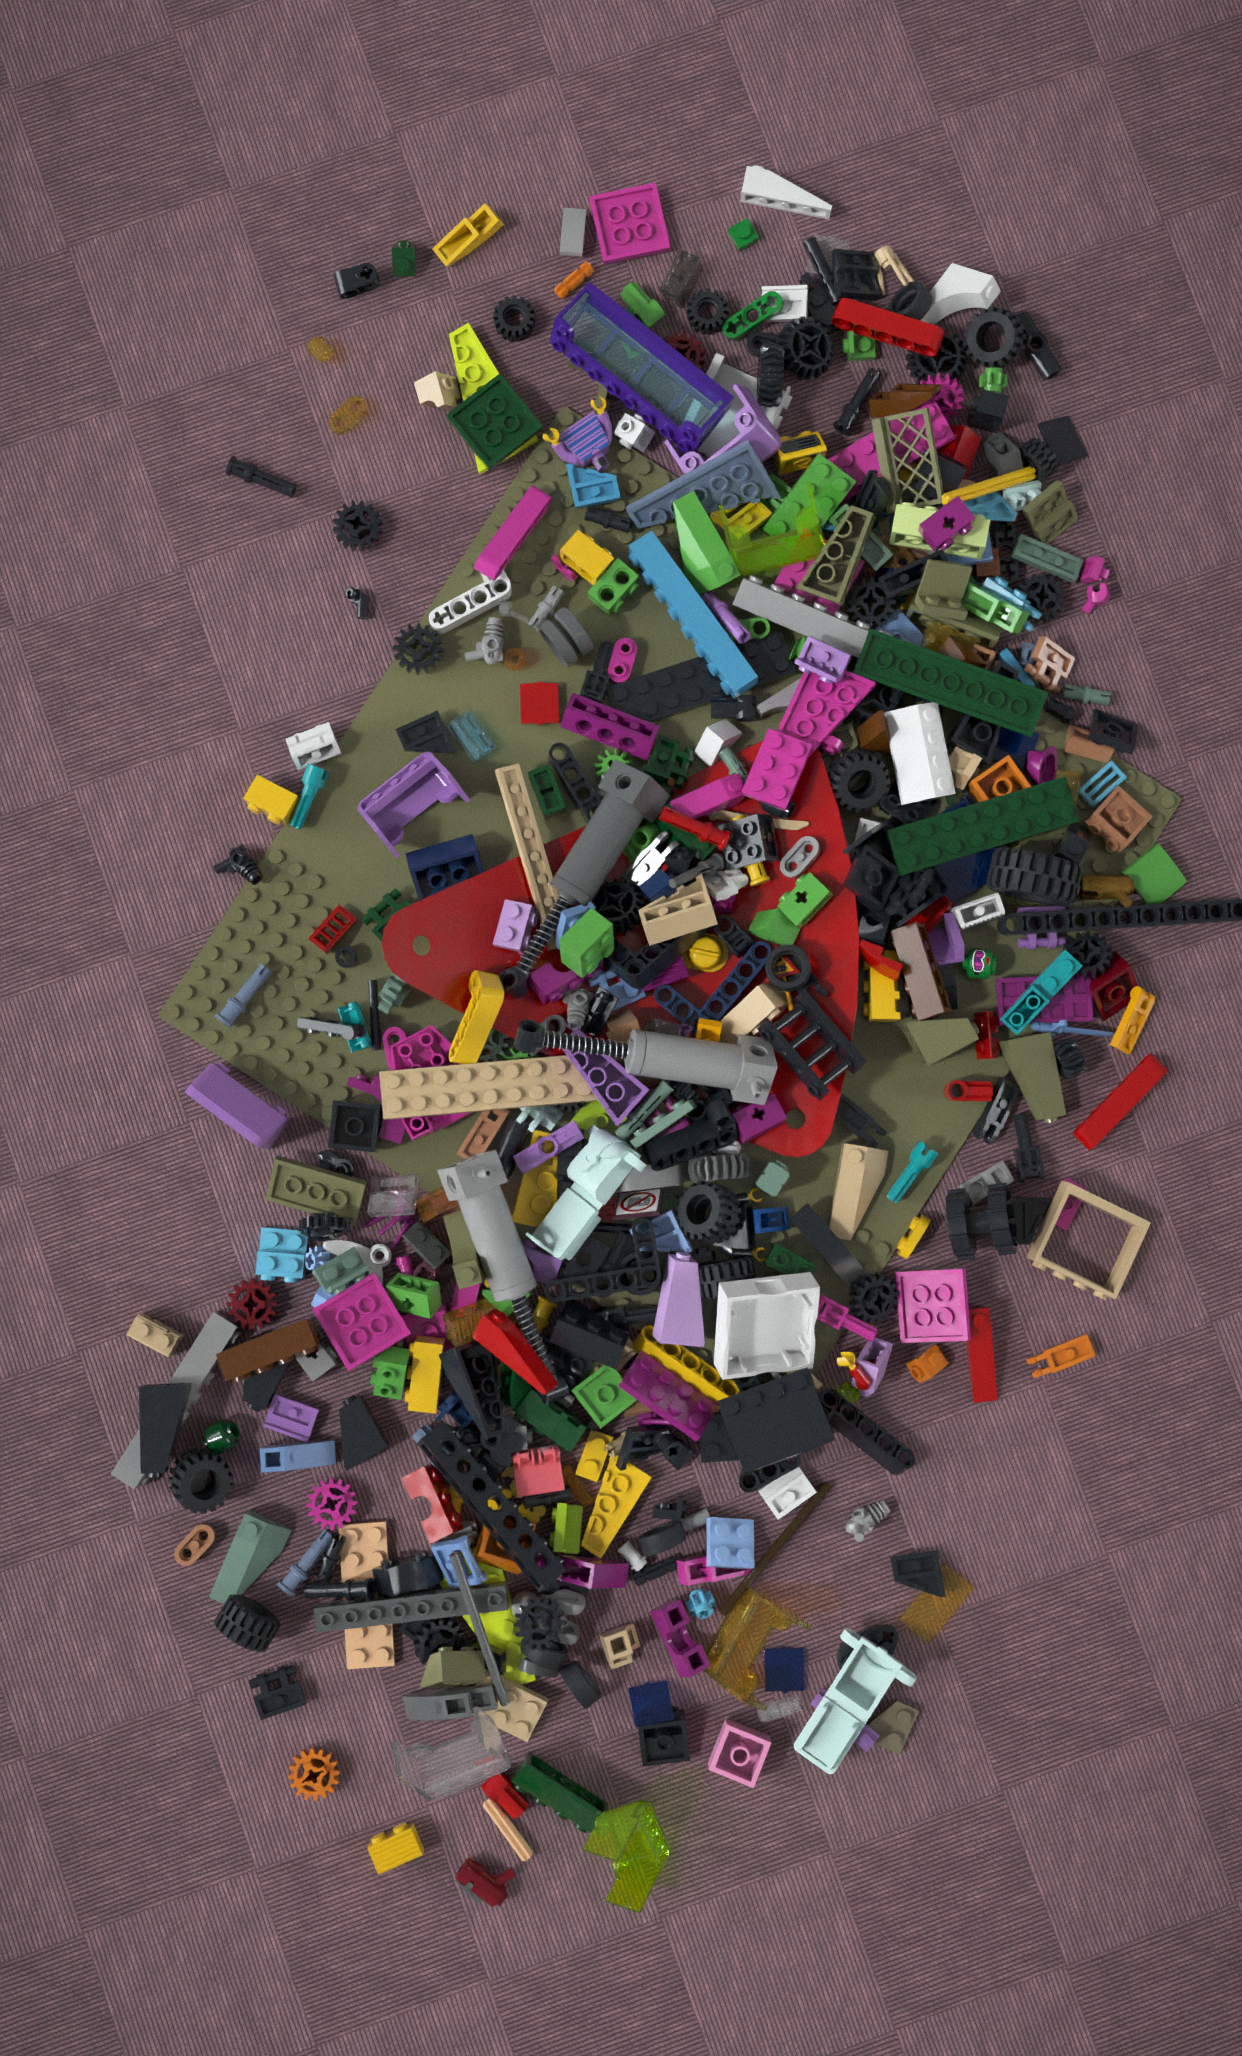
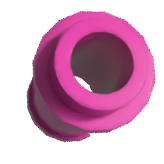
M409 1254L397 1257L395 1266H398L399 1272L415 1276L411 1263L413 1258H410Z

